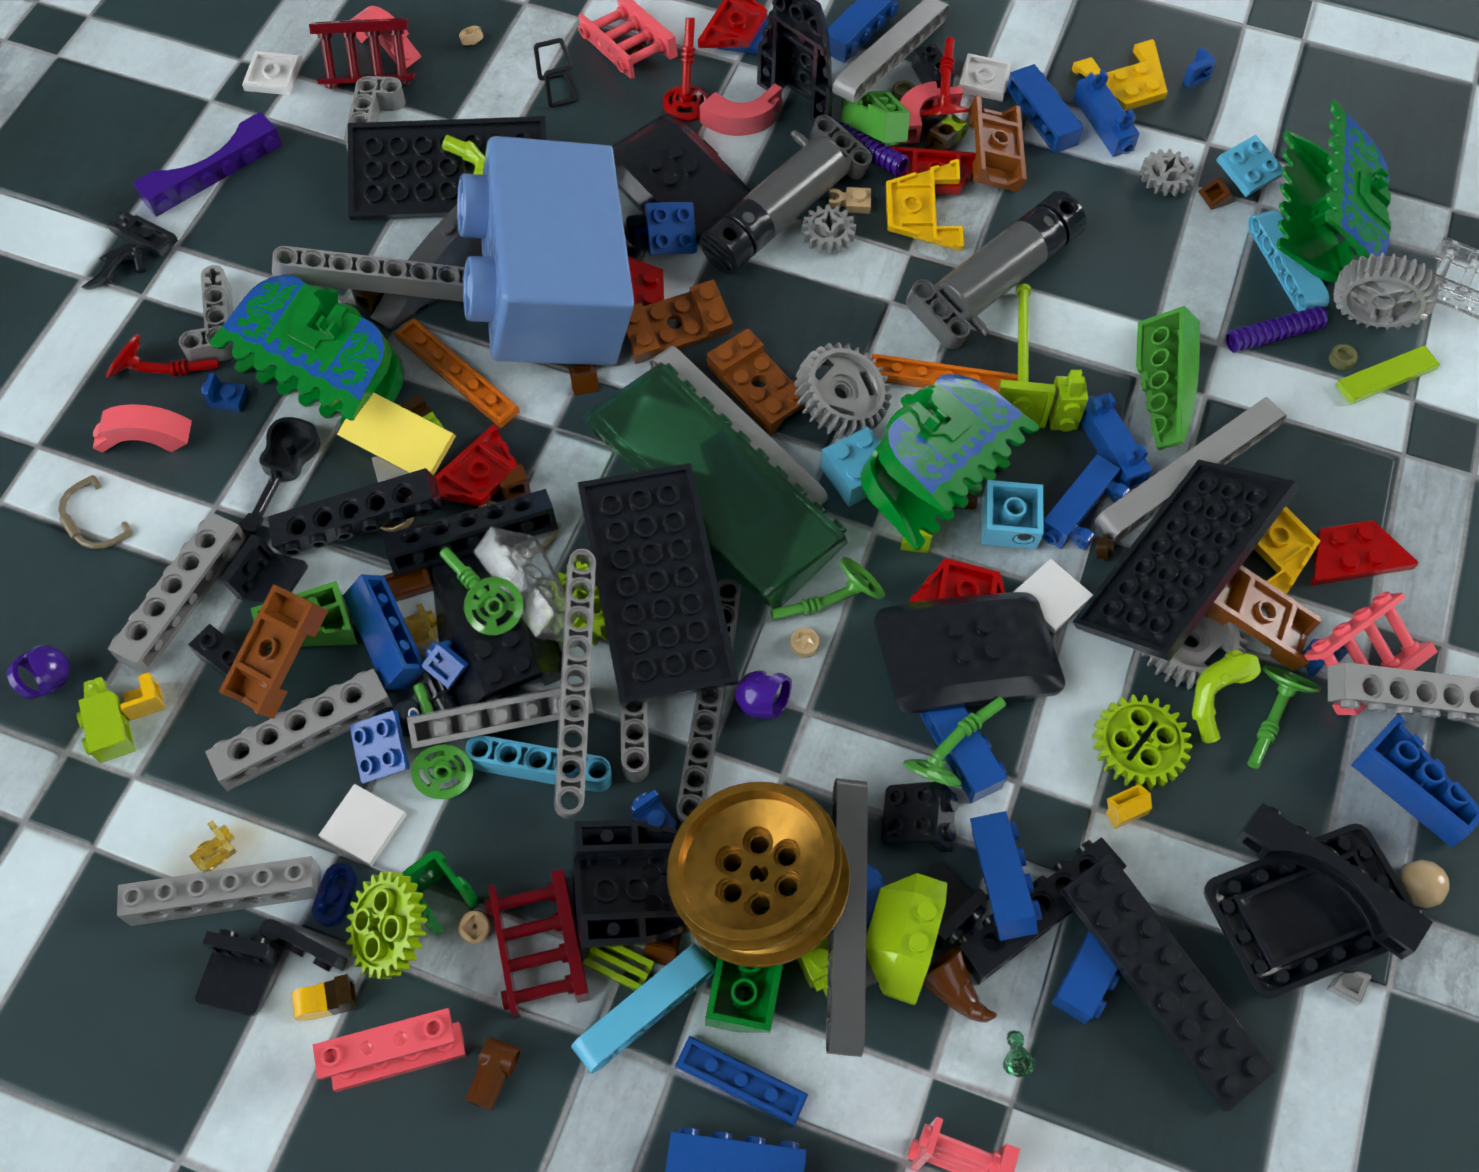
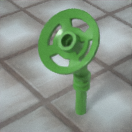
M448 547L441 550L440 556L455 571L457 579L469 590L464 601V613L470 625L478 632L486 635H500L511 630L519 622L523 613V598L519 589L511 581L501 577H487L480 580L479 576L469 566L466 567ZM489 585L490 590L487 591L484 586ZM501 585L510 590L514 600L510 601L509 596L500 589ZM496 594H501L504 597L505 602H502L496 596ZM474 595H476L479 598V600L473 599ZM481 607L489 613L488 617L481 612ZM472 610H476L478 616L486 621V626L474 618ZM506 610L513 611V614L505 623L497 626L496 619L502 617Z
M843 557L840 563L845 575L849 579L846 587L820 598L818 596H814L813 599L809 597L807 601L802 599L800 603L771 609L770 614L772 620L803 613L807 616L809 612L811 614H815V611L820 613L821 609L850 598L855 594L859 595L861 592L876 599H883L885 592L877 580L865 568L854 560Z
M1263 665L1262 670L1265 674L1279 684L1277 688L1279 693L1267 720L1262 722L1257 733L1258 740L1247 762L1251 768L1258 769L1269 744L1274 743L1280 730L1278 724L1290 697H1294L1296 692L1319 693L1322 688L1318 684L1290 671L1270 665Z
M425 683L414 685L413 688L421 713L434 712ZM444 743L433 744L417 755L412 764L411 777L415 787L422 794L434 799H448L461 794L470 785L473 778V764L469 756L460 748ZM434 753V757L430 760L425 758L429 754ZM455 755H458L463 760L465 770L461 769L460 762ZM451 760L455 763L456 768L451 766ZM428 768H433V776L430 774ZM419 769H424V775L430 782L429 785L422 780ZM454 777L460 781L452 787L440 789L441 783L448 782Z
M997 697L977 713H970L958 722V727L938 746L933 755H929L927 760L908 759L904 760L903 766L929 780L952 787H960L962 782L945 767L946 760L944 758L965 736L970 737L972 733L982 728L983 722L1006 706L1005 701L1001 697Z

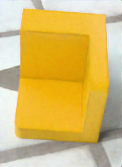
M150 672L138 676L140 688L123 694L125 703L120 704V708L130 721L166 709L160 684Z

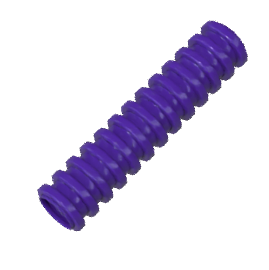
M833 118L871 152V162L882 167L896 176H900L905 172L909 163L908 156L902 155L901 152L890 148L888 145Z
M1316 306L1278 318L1275 317L1271 320H1265L1264 322L1246 325L1242 328L1227 331L1226 345L1231 352L1236 353L1239 350L1251 349L1261 344L1265 345L1268 342L1272 343L1289 338L1290 336L1294 337L1297 334L1301 335L1304 332L1308 333L1322 329L1327 326L1328 315L1322 306Z

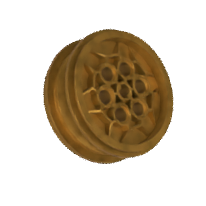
M747 782L725 788L700 803L685 819L675 836L670 850L667 866V883L673 905L696 940L706 950L731 964L760 968L778 966L800 958L818 946L830 934L839 921L847 903L850 889V868L846 852L832 820L813 798L795 788L782 784ZM768 847L765 852L756 854L760 848ZM796 859L793 864L784 866L787 860ZM741 864L738 870L730 872L733 866ZM797 889L793 895L784 896L788 890ZM742 894L737 901L729 902L734 895ZM762 907H769L765 914L757 915V912Z

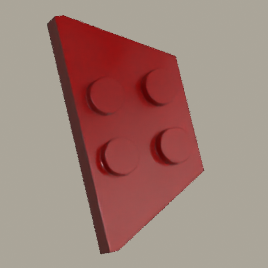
M723 0L700 35L698 47H749L767 19L768 10L755 0Z
M891 146V148L901 152L902 155L905 154L909 158L908 167L901 177L914 172L919 174L930 170V167L936 165L941 167L949 164L952 160L959 159V184L935 185V193L959 195L973 176L972 163L976 158L975 152Z
M628 257L634 305L642 302V305L646 306L664 300L663 269Z
M495 424L490 426L435 476L440 499L484 506L501 490L500 483L518 464L514 457L510 455L509 448L506 442H503L499 429Z
M1374 520L1321 528L1317 533V538L1320 542L1314 554L1313 563L1315 564V570L1311 578V584L1315 586L1415 569L1418 562Z
M944 558L921 588L911 597L909 603L1006 592L1003 589L1004 583L999 571Z

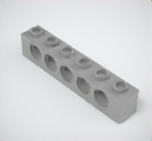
M210 512L206 519L199 523L197 531L182 546L180 553L172 564L165 568L163 576L148 591L145 600L139 608L132 612L129 621L121 632L112 639L108 650L119 662L143 674L151 670L247 539L239 524L213 512Z
M1344 662L1328 666V702L1341 703V708L1358 709L1360 705L1368 706V711L1385 712L1387 709H1394V714L1399 713V715H1412L1414 712H1421V717L1439 718L1441 715H1447V720L1465 721L1467 718H1474V723L1479 724V678Z
M373 668L369 671L357 673L351 680L341 685L337 684L329 687L324 693L314 698L302 700L296 707L286 712H278L274 719L270 718L257 726L247 727L241 734L229 740L217 742L213 748L205 751L218 782L228 792L349 731L350 725L373 717L377 711L383 708L393 706ZM361 696L357 702L349 703L352 698ZM327 710H333L329 716L322 717L323 713ZM306 723L301 730L294 731L296 726ZM278 737L273 744L266 745L269 739ZM249 751L246 757L238 759L241 753Z
M583 683L573 684L571 686L580 687L583 685ZM560 687L408 716L407 723L412 749L559 720ZM589 694V713H594L591 694ZM576 705L566 707V712L571 717L582 714L581 709Z
M309 856L118 885L117 917L128 925L135 926L320 898L321 868L313 857Z

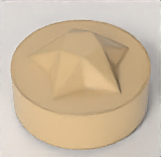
M470 26L460 32L459 38L463 45H476L483 38V33L479 26Z
M799 628L791 635L790 648L798 657H811L819 648V637L810 628Z
M481 910L466 912L458 925L460 936L469 943L483 941L491 930V920Z

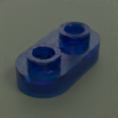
M346 863L333 864L326 870L312 906V914L318 923L325 927L338 925L346 916L358 881L357 874L350 865ZM342 877H346V883L342 886H338V880ZM330 907H336L333 915L326 916V911Z

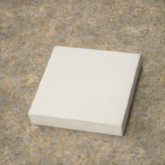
M255 51L242 84L244 91L291 95L302 64L301 56Z
M968 53L958 86H961L964 94L977 95L1002 102L1013 63Z
M1052 559L1048 560L1014 591L1027 592L1037 598L1047 627L1053 634L1083 608L1093 596L1092 593Z
M354 784L319 836L321 839L372 867L407 814L405 811Z

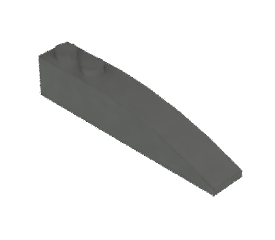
M456 204L426 236L408 260L465 267L466 259L469 256H482L481 239L460 237ZM384 293L370 319L372 322L392 332L417 315V310L425 305L430 306L437 299Z

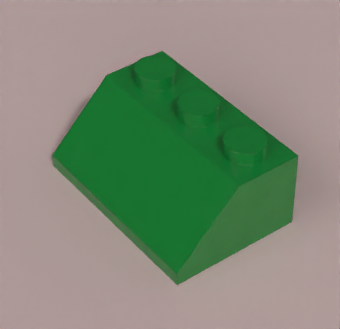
M717 958L705 1016V1026L733 1032L770 1033L783 964L753 968L731 964Z

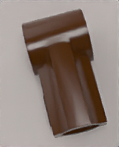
M489 1037L481 1050L478 1059L479 1068L465 1100L485 1110L493 1111L506 1078L510 1077L515 1070L521 1048Z

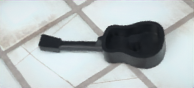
M283 417L277 419L269 426L266 435V448L261 453L259 462L264 473L270 476L252 513H248L239 523L244 533L252 535L257 533L264 521L263 515L281 480L291 481L298 478L303 465L318 452L321 444L320 438L312 423L300 418Z

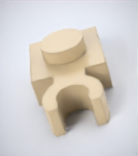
M847 187L846 192H842L839 189H830V208L834 209L836 206H839V208L846 207L848 213L870 214L871 188Z

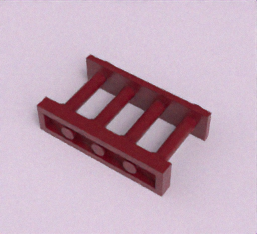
M409 18L310 23V34H317L318 38H321L326 76H321L317 79L318 84H325V88L340 87L339 83H357L360 78L365 76L394 77L399 79L402 85L411 84L410 80L416 78V72H407L402 39L404 30L410 28ZM380 31H389L390 35L393 36L397 73L383 74L378 39ZM356 32H365L366 36L369 37L373 74L359 75L354 39ZM332 33H341L342 37L345 38L350 75L336 76L330 40Z
M563 869L552 871V882L547 883V887L499 898L495 885L488 887L490 897L485 898V906L488 917L493 916L506 986V990L501 991L504 1011L510 1010L514 1019L520 1017L518 1006L520 1003L568 992L569 995L575 994L577 1003L590 1000ZM548 899L551 902H557L558 912L553 913V917L513 927H504L502 910ZM551 930H556V932L562 931L564 943L559 944V948L510 959L507 941ZM561 960L562 963H569L570 974L565 975V979L516 991L513 972Z

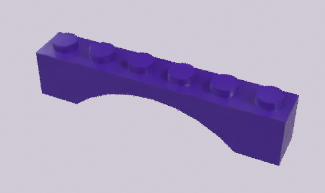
M260 111L240 122L230 140L208 158L182 168L154 170L134 181L133 184L140 199L157 217L282 146L276 127Z

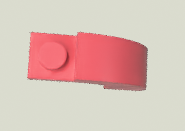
M368 6L350 20L388 19L394 17L380 7ZM404 30L402 39L407 69L422 56L407 38L409 35L408 31ZM380 31L378 36L379 44L396 63L393 36L390 35L389 31ZM356 32V37L361 43L369 39L365 32Z
M936 81L920 84L909 90L901 98L900 103L910 112L908 140L907 142H899V144L920 143L921 119L924 117L921 116V113L938 105V100L940 99V88H937ZM961 86L950 87L949 99L952 98V104L961 105L963 94Z
M774 84L759 98L747 103L732 102L714 92L700 105V123L715 132L725 135L744 136L761 132L774 124V112L781 108L783 102L782 87Z
M130 404L111 407L102 412L101 421L93 431V437H95L93 449L103 453L122 441L138 440L155 444L173 452L188 443L192 420L175 412L148 405Z

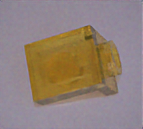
M422 603L416 605L419 612L404 618L416 646L437 638L433 627L438 626L432 611H425Z
M213 820L207 823L216 837L201 843L196 848V851L189 856L202 872L212 871L237 852L231 843L235 840V837L225 824L219 827Z

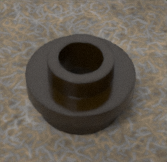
M1107 533L1103 534L1102 537H1096L1097 559H1104V561H1109V556L1114 555V540L1108 539Z

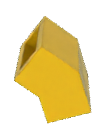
M1140 784L1107 798L1108 810L1106 815L1115 829L1148 815L1152 810L1151 794Z

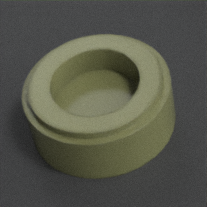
M898 81L893 85L892 95L900 102L901 98L915 86L909 81Z
M1346 344L1336 345L1329 355L1330 364L1334 368L1343 371L1353 368L1358 360L1357 351Z

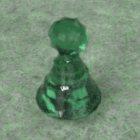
M1009 1031L1006 1039L1010 1045V1050L1003 1061V1068L1006 1073L1014 1077L1030 1075L1034 1071L1036 1063L1033 1056L1023 1047L1024 1035L1020 1031Z

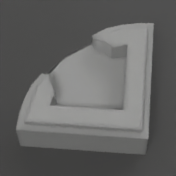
M1360 971L1345 973L1335 978L1329 984L1327 990L1358 1006L1362 1003L1372 975Z

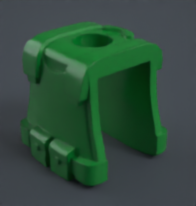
M432 851L402 872L403 876L411 877L410 883L418 884L416 890L418 893H422L446 876L470 910H474L479 905L478 898L470 884L461 876H456L452 868L447 865L445 856L439 851ZM429 870V872L426 875L420 877L424 872ZM422 898L419 904L426 905L427 908L421 913V917L428 919L424 923L426 928L433 935L438 936L445 930Z

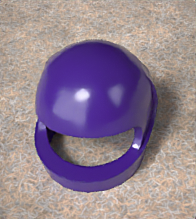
M39 645L27 653L18 656L8 666L6 674L10 685L18 694L26 699L34 700L62 687L67 681L70 667L66 655L58 648L49 645ZM18 665L27 669L35 677L39 685V691L29 688L22 682L18 674Z
M763 670L750 672L737 685L736 700L738 706L749 717L776 719L781 715L788 703L792 689V680L783 673L767 676ZM782 684L779 697H778L777 700L773 703L774 697H775V695H776V692H777L778 688L780 687V685Z

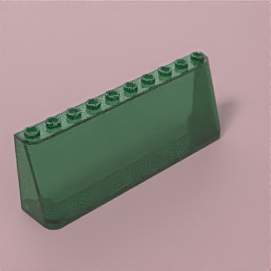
M660 362L583 416L593 434L602 443L610 446L635 472L691 463L709 545L752 586L757 594L759 593L766 599L765 603L771 609L782 607L848 544L847 538L844 535L847 531L846 528L837 519L831 521L826 516L827 511L819 502L815 501L812 503L806 497L808 493L798 483L793 485L788 481V474L779 465L776 467L772 466L768 462L770 460L769 456L759 447L755 450L750 445L751 440L741 430L736 432L731 427L733 423L723 413L718 415L713 410L715 407L705 396L700 398L695 393L697 391L696 388L687 379L682 381L677 377L679 373L670 363L665 365Z

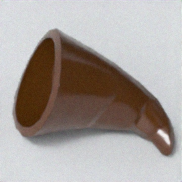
M960 947L951 948L928 968L923 985L956 1012L970 1020L987 1023L997 1017L996 1012L989 1010L979 1001L965 966Z

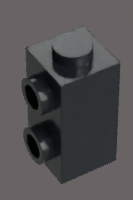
M936 43L914 49L912 68L922 84L936 81L937 88H940L941 73L939 68L943 54ZM954 73L951 74L950 87H953Z
M210 623L188 644L200 660L223 678H226L241 647Z

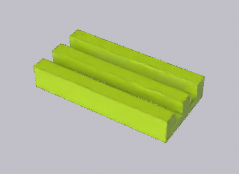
M622 946L604 948L646 967L644 971L601 951V947L590 948L589 955L583 962L584 967L634 991L646 983L655 965L654 961ZM595 957L639 977V982L637 983L594 962Z

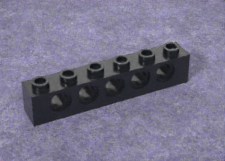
M427 468L270 515L268 516L271 543L272 547L284 556H296L303 550L322 548L327 543L336 540H348L354 535L363 532H375L380 527L389 524H401L406 519L412 517L428 516L433 511L442 509L437 479ZM411 496V498L407 502H405L406 498Z
M542 489L382 535L387 558L394 577L444 563L445 560L440 556V552L446 547L457 558H461L557 530L558 525L547 490Z
M1102 837L1094 843L1091 840L1086 841L1075 851L1078 854L1071 861L1067 857L1053 867L1054 874L1047 879L1042 875L1033 882L1034 892L1030 893L1031 900H1038L1046 909V913H1041L1042 920H1037L1038 934L1000 941L992 913L981 923L984 926L977 933L970 930L957 941L960 945L967 971L978 985L1074 911L1064 896L1057 891L1055 884L1066 886L1081 874L1079 866L1089 868L1108 853H1111L1123 870L1127 867ZM986 938L995 940L999 949L997 951L987 949L983 940Z

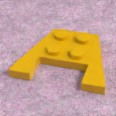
M1153 39L1134 45L1133 53L1140 63L1106 73L1108 75L1106 85L1124 111L1166 98L1167 88ZM1092 57L1073 62L1072 71L1076 75L1081 73L1086 78L1091 72L1094 75L1100 74L1101 70Z
M959 159L952 160L949 164L941 167L939 165L930 167V170L919 174L914 172L886 181L887 231L957 251H963V226H937L935 185L959 184Z
M1286 506L1254 548L1277 572L1267 582L1285 594L1288 593L1320 542Z

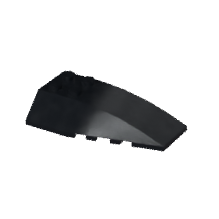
M773 0V9L767 17L769 22L763 30L762 35L764 37L758 46L757 84L765 90H768L774 84L782 87V89L788 86L809 100V120L815 122V119L820 115L831 117L833 102L831 49L827 22L821 3L816 0Z
M489 550L458 559L466 567L469 566L479 576L480 580L487 577H501L511 581L519 589L523 598L522 616L511 630L500 635H486L475 630L468 622L464 613V601L469 590L457 579L455 571L446 562L431 566L439 643L447 639L453 643L450 649L469 664L455 684L450 687L457 707L485 702L491 697L538 678L542 679L544 686L561 680L562 651L556 637L550 633L552 629L545 625L547 622ZM489 585L484 586L487 591L490 590ZM501 585L500 589L509 596L510 601L514 600L510 590ZM497 593L496 596L502 602H505L504 597L501 594ZM474 595L473 599L479 600V598L476 595ZM481 607V612L488 617L489 613ZM472 610L474 618L486 626V621L478 616L476 610ZM506 610L502 617L496 619L497 626L505 623L511 617L513 611Z
M641 820L575 821L572 876L575 926L581 948L648 945L691 932L673 905L667 883L668 859L675 836L678 833L676 828L665 825L662 827L649 825L648 822ZM760 848L756 854L762 853V848ZM741 864L733 866L730 872L738 870ZM742 894L734 895L729 902L737 901Z

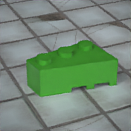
M869 91L857 103L842 98V122L886 145L895 146L899 142H907L910 112L889 91Z

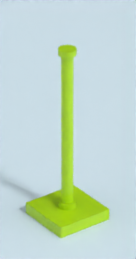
M1023 283L1016 287V295L1018 296V381L1001 379L998 393L1036 422L1039 428H1045L1055 396V384L1029 382L1028 297L1031 294V287Z

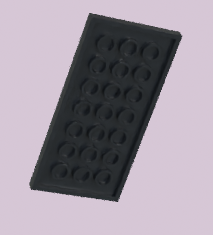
M545 116L348 123V214L350 220L445 217L457 204L460 176L464 173L473 174L475 170V165L464 161L461 156L443 150L442 144L445 136L449 135L464 142L471 141L485 156L487 142L489 138L494 136L547 140Z
M1198 459L1072 621L1076 629L1170 661L1297 492L1298 486L1296 481Z
M691 463L577 482L590 552L593 553L596 560L595 577L620 706L738 684L739 679Z

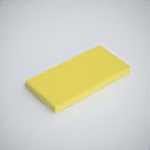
M376 393L372 394L355 420L345 419L337 435L408 473L427 468L433 476L456 435Z

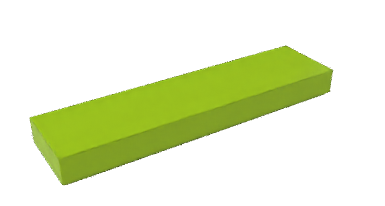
M1424 345L1338 380L1336 386L1350 405L1435 371L1440 366V363Z

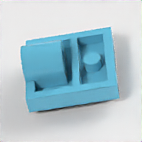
M1257 135L1220 154L1216 160L1245 197L1283 176L1281 164Z

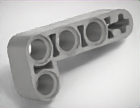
M365 76L357 81L344 136L347 151L348 123L378 122L381 110L394 111L405 106L406 100L399 79L394 77Z
M211 265L201 272L205 328L187 331L179 338V345L188 361L213 358L225 361L233 357L234 343H229L223 349H215L209 343L211 338L234 311L232 288L226 274L220 266Z

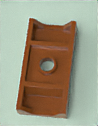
M976 95L969 107L970 127L974 128L976 158L972 163L973 182L1019 192L1027 180L1021 108L1016 105L1003 112L986 109L983 106L981 96Z
M713 279L691 286L687 293L646 306H643L642 302L635 304L626 336L631 346L634 363L638 364L654 358L671 345L680 350L729 334L732 331L733 322ZM671 319H676L680 321L681 326L673 329L668 326L667 322Z
M749 328L707 353V367L770 436L777 431L784 419L796 411L806 408L805 405H798L801 397L795 395L797 387L794 385L795 381L792 382L764 352V344ZM756 381H762L766 385L760 388L752 384Z
M1242 565L1205 613L1221 625L1231 622L1272 649L1270 653L1272 658L1292 671L1309 663V660L1302 655L1308 635L1322 620V617ZM1261 606L1265 608L1268 618L1262 613Z
M273 584L219 692L253 708V712L274 719L287 694V691L280 687L306 635L316 637L328 610ZM273 644L271 653L267 655L268 647Z

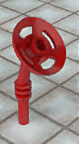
M688 17L685 19L684 47H681L683 51L681 53L683 58L680 60L683 62L682 85L669 90L663 99L665 112L676 116L683 122L700 119V97H703L704 101L709 98L703 89L691 85L692 63L695 62L693 59L695 54L693 52L696 50L693 47L695 18ZM674 94L672 97L673 103L670 105L669 99L671 95ZM680 107L682 109H692L693 112L682 113L677 110Z
M953 37L946 38L944 55L940 60L941 87L938 105L926 109L921 113V116L969 112L968 108L952 104V98L949 99L950 79L954 71L955 62L953 58L955 39Z
M136 334L116 357L108 369L106 377L116 376L126 368L130 371L172 374L173 377H176L177 374L183 376V373L189 375V372L218 369L220 364L218 358L189 362L184 359L182 363L180 360H176V363L170 361V364L140 361L141 358L136 356L141 337L139 334Z

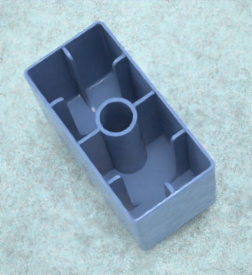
M501 136L489 138L483 175L464 173L460 176L458 185L457 222L459 235L462 238L481 239L482 256H469L465 263L463 299L466 320L488 322L490 352L492 358L496 361L616 365L634 308V296L612 146Z

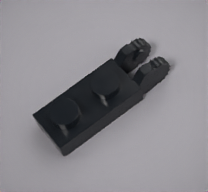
M121 211L118 214L120 220L126 224L125 226L113 221L107 225L109 230L118 235V237L124 238L161 258L178 242L174 233L138 215L134 216L125 211Z
M266 919L265 921L263 920V923H260L259 931L263 937L279 945L289 943L286 949L300 957H303L306 952L315 956L313 964L330 972L332 967L343 971L348 963V958L274 919Z

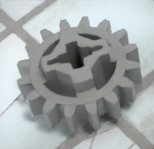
M1159 149L1157 154L1150 152L1149 157L1144 158L1140 170L1142 175L1141 181L1147 182V189L1155 188V194L1162 191L1164 196H1167L1168 192H1171L1173 196H1177L1178 191L1185 193L1186 188L1191 187L1196 171L1192 170L1194 163H1187L1189 157H1180V151L1176 154H1173L1171 149H1168L1167 153H1164L1162 149Z
M827 204L826 209L823 210L820 206H817L816 212L810 210L808 211V217L803 218L802 235H804V242H810V249L818 247V253H821L823 249L827 250L828 254H831L833 249L840 253L842 246L848 249L850 242H854L856 232L854 217H848L847 210L840 212L839 206L831 209L830 205Z

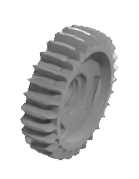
M1383 252L1381 256L1376 257L1372 253L1368 259L1361 256L1359 261L1352 260L1350 265H1345L1343 270L1340 271L1334 287V302L1336 303V308L1341 309V314L1348 315V320L1356 319L1357 325L1364 323L1366 328L1371 325L1376 326V329L1386 327L1387 331L1390 327H1395L1399 330L1402 325L1407 328L1412 323L1417 325L1420 320H1425L1429 314H1432L1437 303L1439 283L1437 282V276L1432 275V269H1426L1425 263L1417 264L1416 258L1410 261L1407 260L1406 255L1399 258L1395 256V253L1392 256H1385ZM1378 296H1387L1390 297V299H1382Z
M839 342L834 347L831 343H828L825 347L819 346L815 351H812L801 363L800 369L796 374L797 379L794 383L795 387H797L795 395L801 397L798 405H805L806 407L803 410V414L809 413L811 415L809 422L816 420L819 423L818 429L824 426L827 428V434L834 430L837 438L843 433L848 437L866 427H869L870 430L876 428L886 416L887 410L891 405L888 402L892 397L888 393L891 385L885 384L888 376L880 374L883 367L877 368L874 365L876 359L870 361L867 358L868 352L863 355L860 354L859 347L853 351L849 343L844 348H842ZM829 365L831 369L819 381L815 377L816 370L822 366ZM835 388L842 389L846 393V398H839L835 393Z
M1205 614L1190 634V636L1197 640L1198 645L1196 647H1189L1183 643L1170 661L1142 652L1141 657H1150L1147 666L1155 665L1157 667L1155 675L1161 672L1166 674L1165 682L1173 678L1176 680V687L1181 682H1184L1187 689L1190 690L1196 684L1200 674L1209 667L1204 662L1218 649H1223L1226 653L1231 650H1240L1243 654L1247 652L1245 647L1248 640L1244 638L1247 632L1231 622L1221 625Z

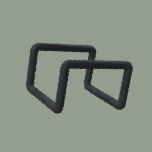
M556 38L536 43L533 48L537 76L539 80H545L548 106L552 108L576 102L577 96L566 72L573 69V63L564 40ZM560 43L568 66L547 70L542 75L538 48ZM564 76L572 98L552 103L549 79Z

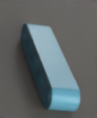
M1275 209L1251 215L1248 220L1249 231L1295 309L1300 312L1301 310H1307L1316 306L1326 307L1329 303V293L1322 280L1277 249V240L1285 238L1278 228V222L1283 219L1280 212Z
M484 735L471 737L465 745V752L471 759L475 770L555 785L557 748ZM480 749L488 750L482 757L474 756ZM514 754L517 756L512 762L503 761L507 755ZM587 754L585 790L603 792L612 784L611 766L605 758ZM537 760L546 761L545 765L540 768L532 767L533 763ZM575 768L573 772H563V774L567 778L572 779L579 775V771ZM602 770L605 772V775L601 778L595 779L591 777L594 771Z
M696 944L690 946L576 1039L571 1048L591 1074L597 1072L704 984L715 973V967Z

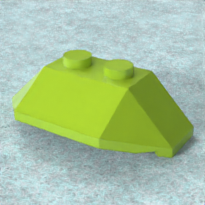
M916 873L880 888L866 936V959L879 983L883 995L915 1006L931 962L944 912L947 894L946 882Z

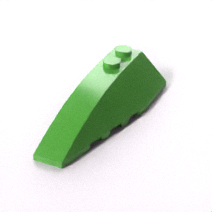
M1185 306L1138 322L1136 367L1137 371L1141 374L1142 382L1140 383L1146 395L1147 401L1145 403L1152 420L1150 424L1158 450L1184 444L1195 406L1199 375L1200 321Z

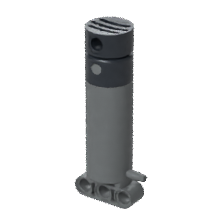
M820 115L815 119L810 133V141L802 133L793 130L791 137L802 148L700 235V246L704 255L719 271L726 274H734L845 175L856 180L863 178L872 160L871 152L828 115Z
M1054 191L935 285L928 280H917L906 297L907 307L948 349L960 348L970 333V324L983 336H986L990 330L978 315L1085 230L1087 222L1082 206L1069 193Z

